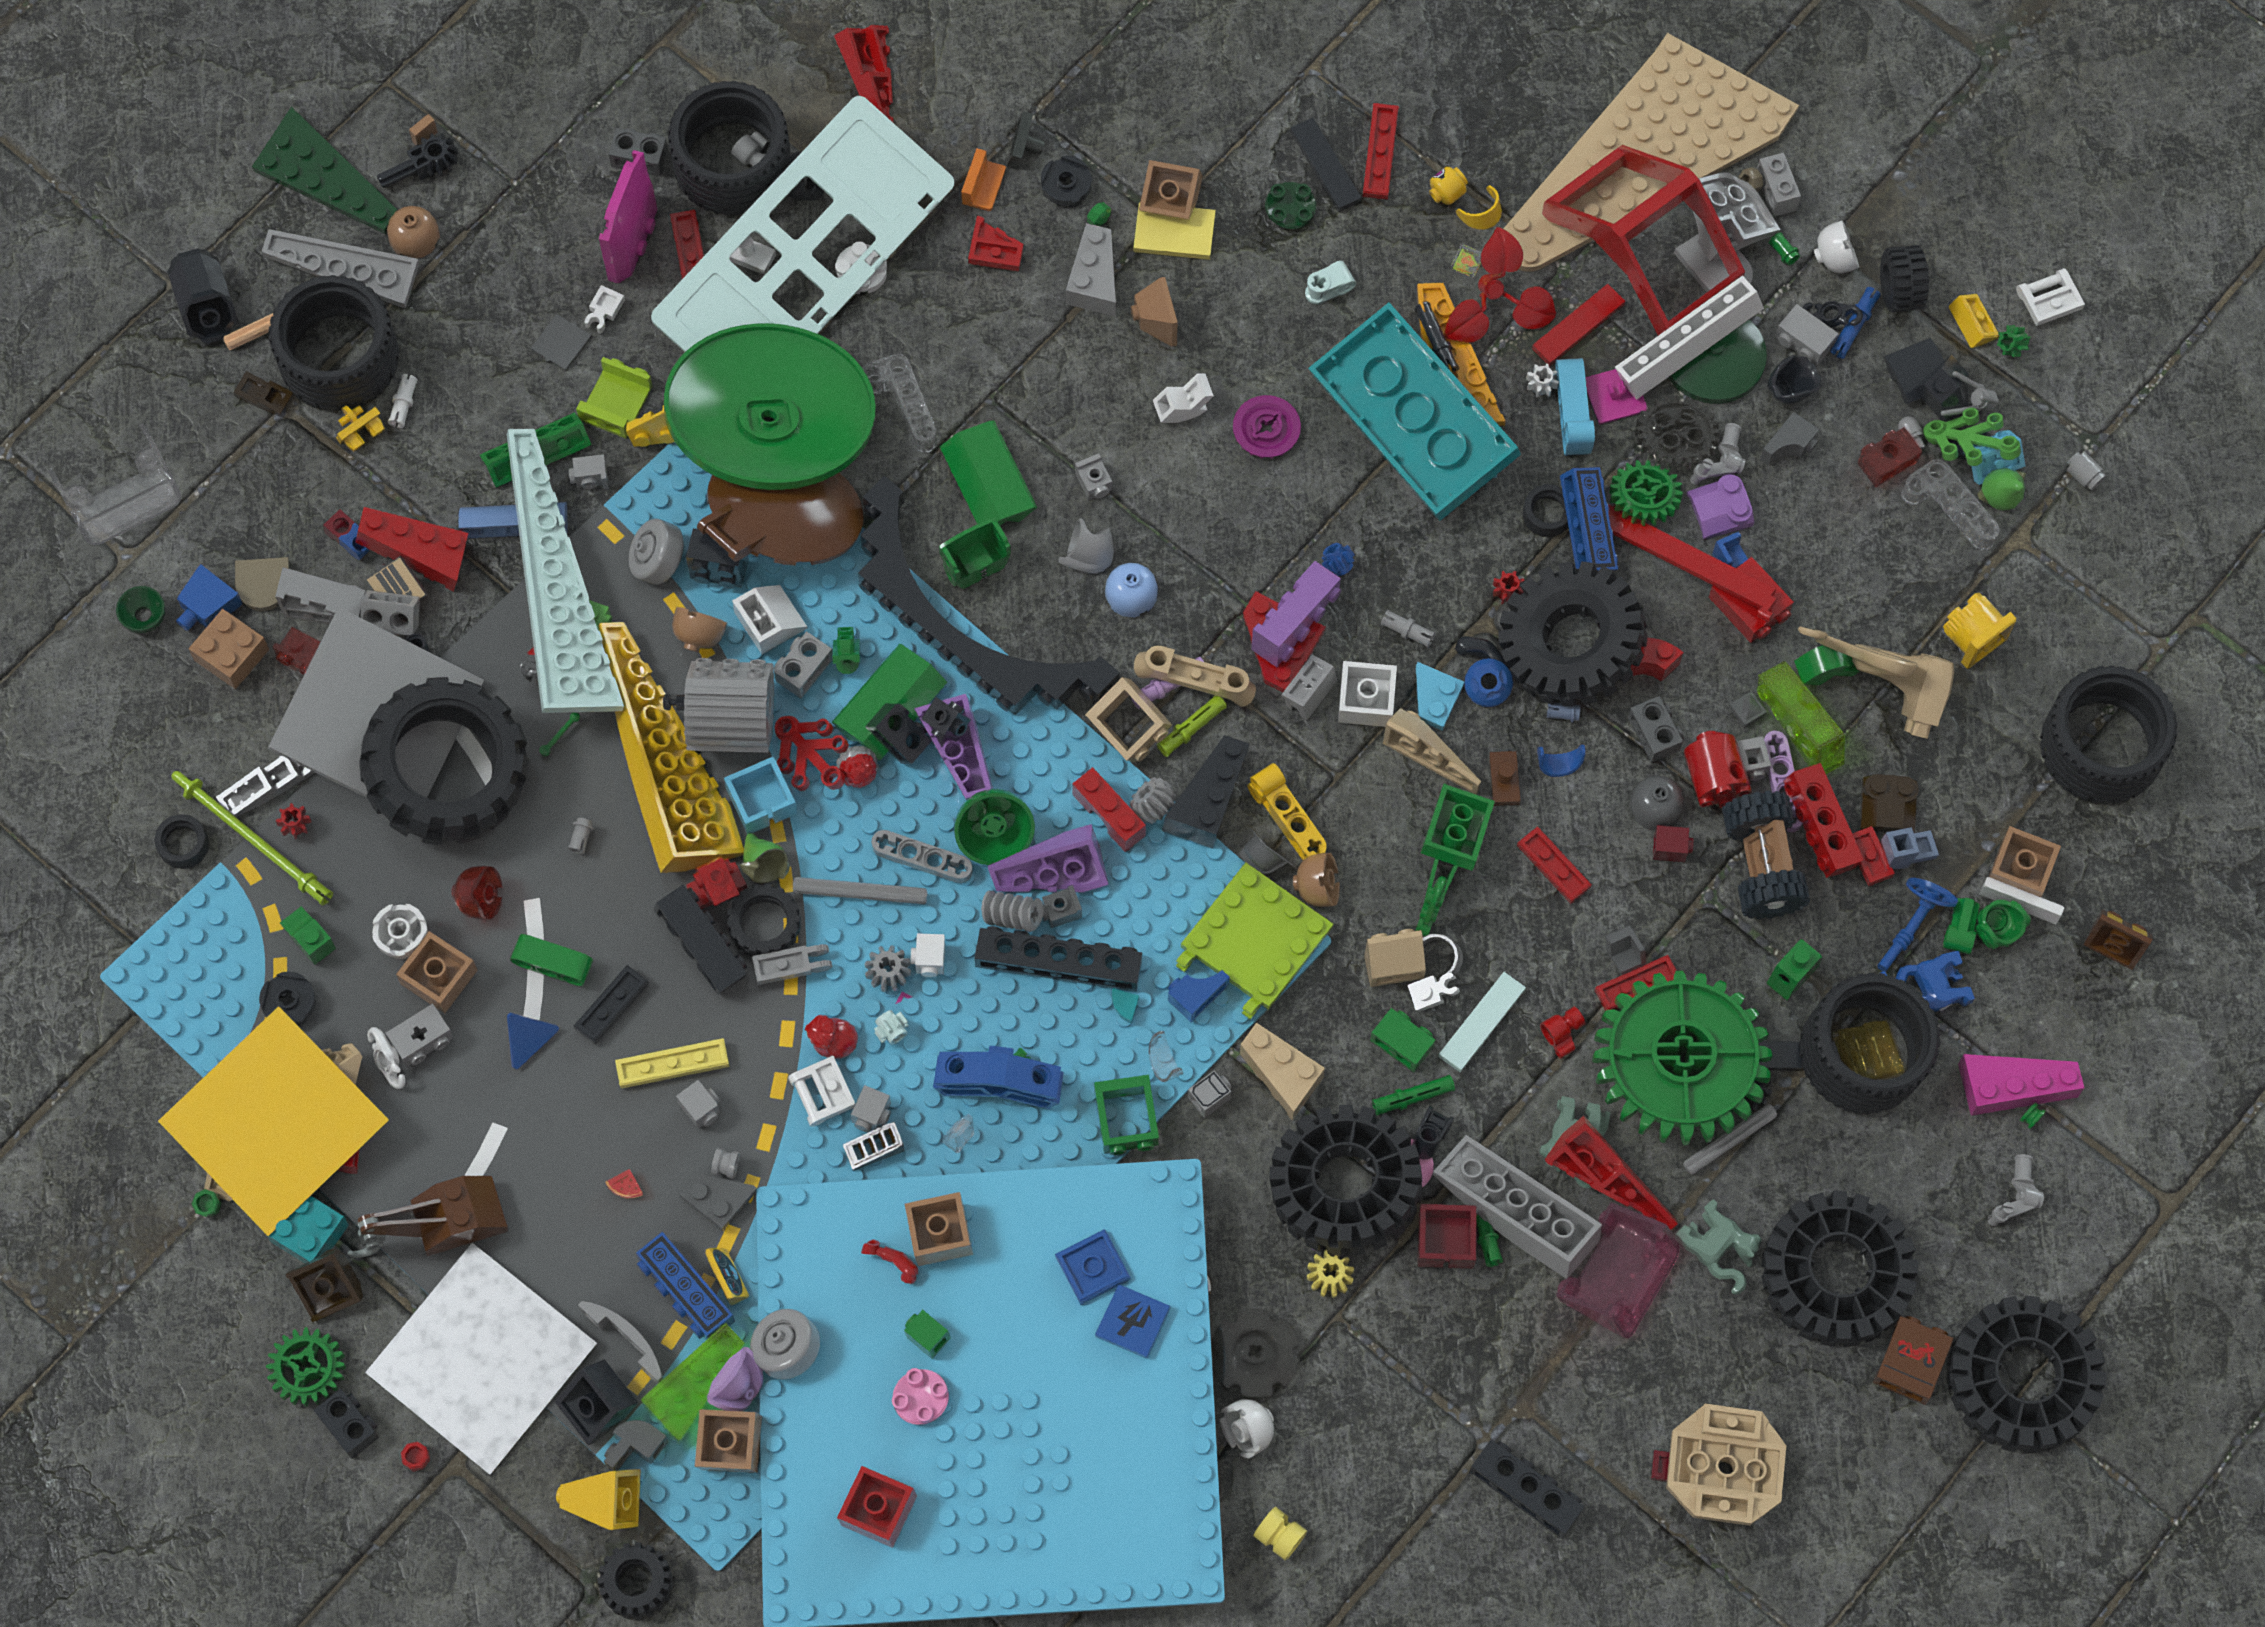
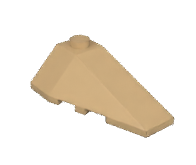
M1400 708L1388 720L1384 733V745L1477 795L1481 781L1437 734L1421 720L1418 714L1409 710L1406 712Z

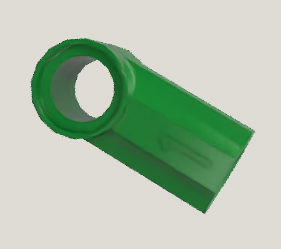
M1957 898L1958 903L1954 906L1951 924L1948 925L1943 948L1970 955L1976 936L1974 928L1980 904L1970 898Z

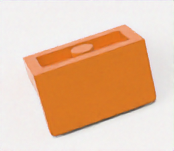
M976 149L961 191L962 204L992 211L1006 166L987 161V152L985 150Z

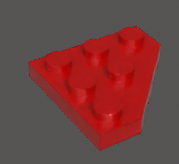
M1256 591L1243 612V619L1251 638V644L1253 628L1258 623L1263 625L1266 614L1272 608L1277 611L1279 604ZM1314 621L1309 627L1310 632L1303 642L1298 641L1293 647L1294 652L1287 662L1282 661L1278 667L1255 653L1264 683L1283 693L1310 658L1324 634L1326 626Z

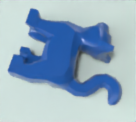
M1959 951L1945 953L1933 960L1923 961L1916 965H1906L1899 969L1896 979H1901L1905 983L1909 975L1914 976L1922 992V997L1929 1002V1006L1934 1012L1943 1011L1954 1003L1967 1006L1973 1003L1975 999L1971 987L1951 988L1948 979L1957 982L1963 978L1958 969L1953 968V965L1958 966L1963 963ZM1885 971L1880 972L1882 974H1885V976H1888Z

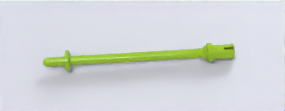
M179 771L172 773L173 781L184 789L183 797L186 800L196 798L298 882V889L302 893L307 892L322 906L326 905L329 901L321 894L332 899L333 891L320 883L314 873H304L205 793L202 790L203 782L197 778L191 781Z

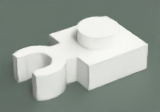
M601 285L589 305L590 311L594 313H590L585 318L586 328H589L593 322H599L597 332L601 334L605 329V319L608 318L613 321L625 301L624 295Z
M1452 973L1445 974L1439 982H1437L1436 977L1430 976L1409 984L1408 987L1415 1010L1421 1012L1444 1003L1442 998L1444 994L1449 996L1457 995L1460 992L1459 988L1452 987L1448 989L1447 987L1449 981L1456 979L1455 975Z

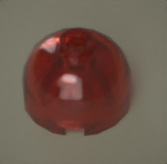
M485 865L472 866L461 872L452 887V897L463 915L477 920L493 919L497 915L502 903V897H498V888H502L499 872L495 867Z

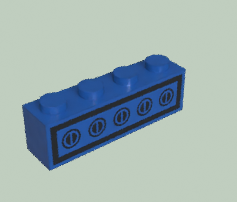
M1600 467L1573 468L1560 475L1576 569L1580 568L1581 561L1594 563L1598 571L1602 566L1612 571L1618 570V558L1614 549L1613 530L1610 526L1609 507L1605 498L1604 479L1601 475Z
M663 1232L636 1252L639 1260L637 1263L639 1269L646 1277L650 1274L657 1281L654 1286L664 1298L667 1295L670 1296L675 1302L671 1306L681 1318L686 1316L692 1324L689 1327L698 1339L704 1337L710 1343L735 1322L733 1314Z

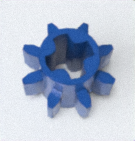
M1334 543L1323 551L1324 556L1322 560L1324 562L1322 566L1331 572L1333 571L1335 575H1344L1352 569V562L1355 560L1353 559L1354 553L1349 545L1343 547L1342 544Z

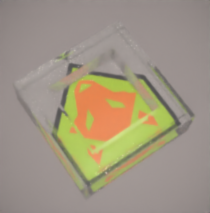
M1461 244L1451 263L1450 269L1474 278L1481 265L1482 252Z

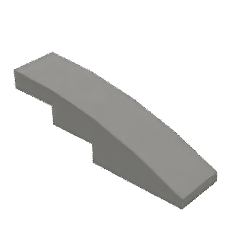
M281 756L264 769L261 767L256 768L216 798L221 806L235 817H238L284 793L315 772Z

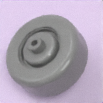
M651 519L645 522L635 534L629 550L628 562L633 576L654 585L666 582L674 574L682 558L684 541L681 530L676 525L661 519Z
M780 1309L767 1315L756 1326L751 1337L750 1349L753 1352L755 1363L769 1376L776 1379H791L805 1372L815 1361L820 1348V1335L816 1326L801 1312L794 1309Z

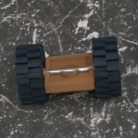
M1765 791L1764 793L1754 792L1753 795H1742V798L1732 799L1733 802H1727L1726 806L1722 807L1726 833L1733 840L1740 839L1743 841L1750 874L1748 880H1744L1738 885L1743 916H1748L1750 919L1755 917L1756 919L1764 917L1771 919L1774 916L1782 917L1787 913L1793 914L1795 910L1800 911L1803 907H1807L1810 903L1805 874L1801 871L1796 872V870H1793L1787 841V828H1791L1792 824H1794L1789 796L1784 792L1780 794V791L1773 793L1771 791Z

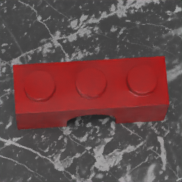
M1093 767L1072 783V795L1089 814L1094 811L1107 827L1110 837L1124 852H1127L1146 836V824Z

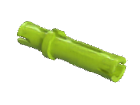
M1214 695L1211 700L1181 725L1176 724L1173 727V731L1156 744L1158 750L1165 757H1168L1183 743L1187 744L1191 741L1192 735L1227 708L1225 701L1220 696Z

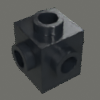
M935 697L921 719L933 727L932 734L943 741L948 737L955 742L965 733L967 725L971 721V719L963 715L964 708L953 701L947 704Z

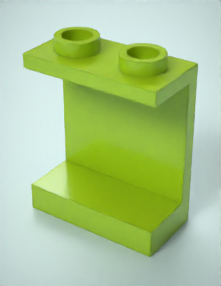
M603 357L601 360L603 371L587 402L580 400L576 408L577 415L582 422L626 439L628 436L626 432L627 423L637 419L653 387L651 376L641 368L633 369L625 366L618 359L612 358L610 360Z

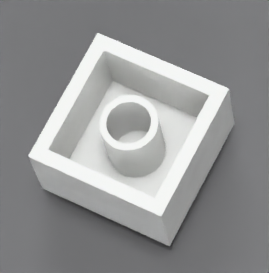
M1343 661L1338 723L1386 727V723L1393 716L1397 666Z

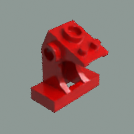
M721 856L696 867V873L693 874L695 881L686 884V888L691 887L700 901L697 904L701 910L712 904L716 906L732 897L738 896L740 891L747 888V884L736 863H730L728 858L723 860Z

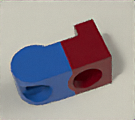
M341 509L323 525L325 534L338 542L355 559L361 560L370 551V549L355 542L359 526Z

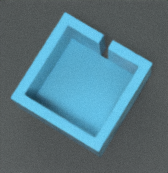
M774 756L724 778L726 790L747 834L770 826L769 820L771 819L777 823L797 814L795 800Z

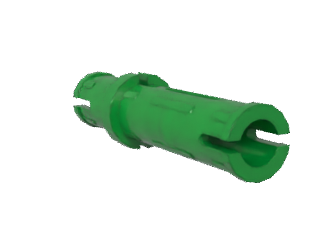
M1446 1075L1445 1077L1405 1090L1399 1088L1394 1090L1392 1094L1372 1099L1373 1109H1376V1116L1396 1109L1402 1111L1407 1109L1408 1105L1451 1091L1453 1092L1455 1091V1085L1451 1075Z

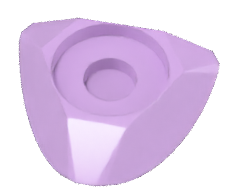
M743 1347L729 1358L714 1378L707 1396L709 1404L725 1411H744L751 1404L762 1387L763 1371L755 1363L753 1352L750 1348Z

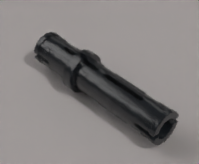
M1422 302L1426 312L1418 304L1415 307V312L1433 347L1431 350L1448 369H1450L1448 366L1450 365L1453 372L1456 373L1460 367L1451 352V343L1446 341L1430 302Z

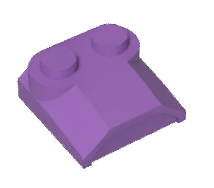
M1725 475L1717 482L1687 491L1686 493L1701 528L1703 540L1754 525L1752 506L1743 482L1738 476Z

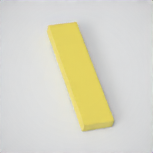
M724 1038L615 1060L621 1089L729 1067Z

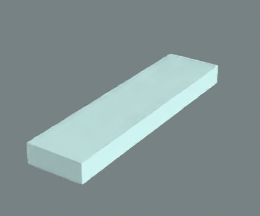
M1503 972L1442 1049L1438 1057L1461 1073L1524 993L1526 987Z

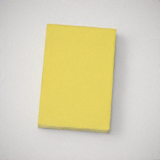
M1139 202L1133 252L1210 260L1215 210L1194 208L1190 220L1139 211Z

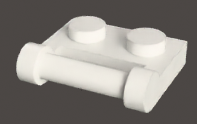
M2065 268L2056 271V274L2028 285L2023 283L2016 287L2019 298L2025 303L2036 326L2079 311L2085 305ZM2060 284L2063 286L2037 297L2033 296V293Z
M834 1056L794 1072L788 1077L791 1085L796 1087L808 1114L807 1120L811 1127L817 1126L825 1120L848 1111L855 1106L854 1099ZM811 1077L826 1107L818 1111L805 1083V1080Z

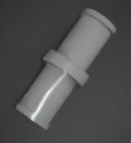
M1390 610L1386 611V617L1383 616L1381 621L1382 626L1400 633L1401 637L1405 639L1409 637L1428 648L1432 644L1430 640H1434L1436 632L1416 624V621L1411 618L1407 620Z

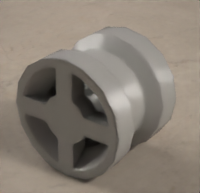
M718 1147L714 1154L711 1174L716 1176L725 1174L728 1178L734 1179L739 1165L740 1152L733 1151L729 1153L725 1152L723 1148Z

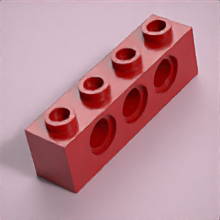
M1821 763L1792 772L1783 781L1785 792L1795 806L1797 819L1803 823L1806 839L1815 851L1819 868L1824 872L1826 878L1855 869L1864 859ZM1807 793L1813 797L1814 801L1809 799ZM1818 818H1821L1824 821L1825 825H1822L1818 821ZM1829 842L1835 846L1836 850L1830 847Z

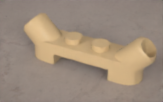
M1163 646L1151 647L1147 652L1137 654L1135 658L1134 671L1142 679L1156 678L1230 699L1241 707L1250 704L1255 696V684L1249 681L1248 674L1238 667L1226 664V668L1205 663L1174 654V649Z

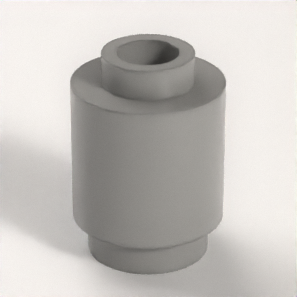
M2077 452L2067 462L2069 465L2067 471L2084 488L2088 487L2091 491L2106 478V475L2103 473L2104 469L2086 452L2083 454Z

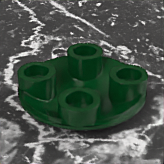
M1284 182L1271 187L1266 197L1265 209L1268 217L1276 225L1286 229H1297L1307 225L1312 220L1316 212V201L1311 193V188L1307 184Z

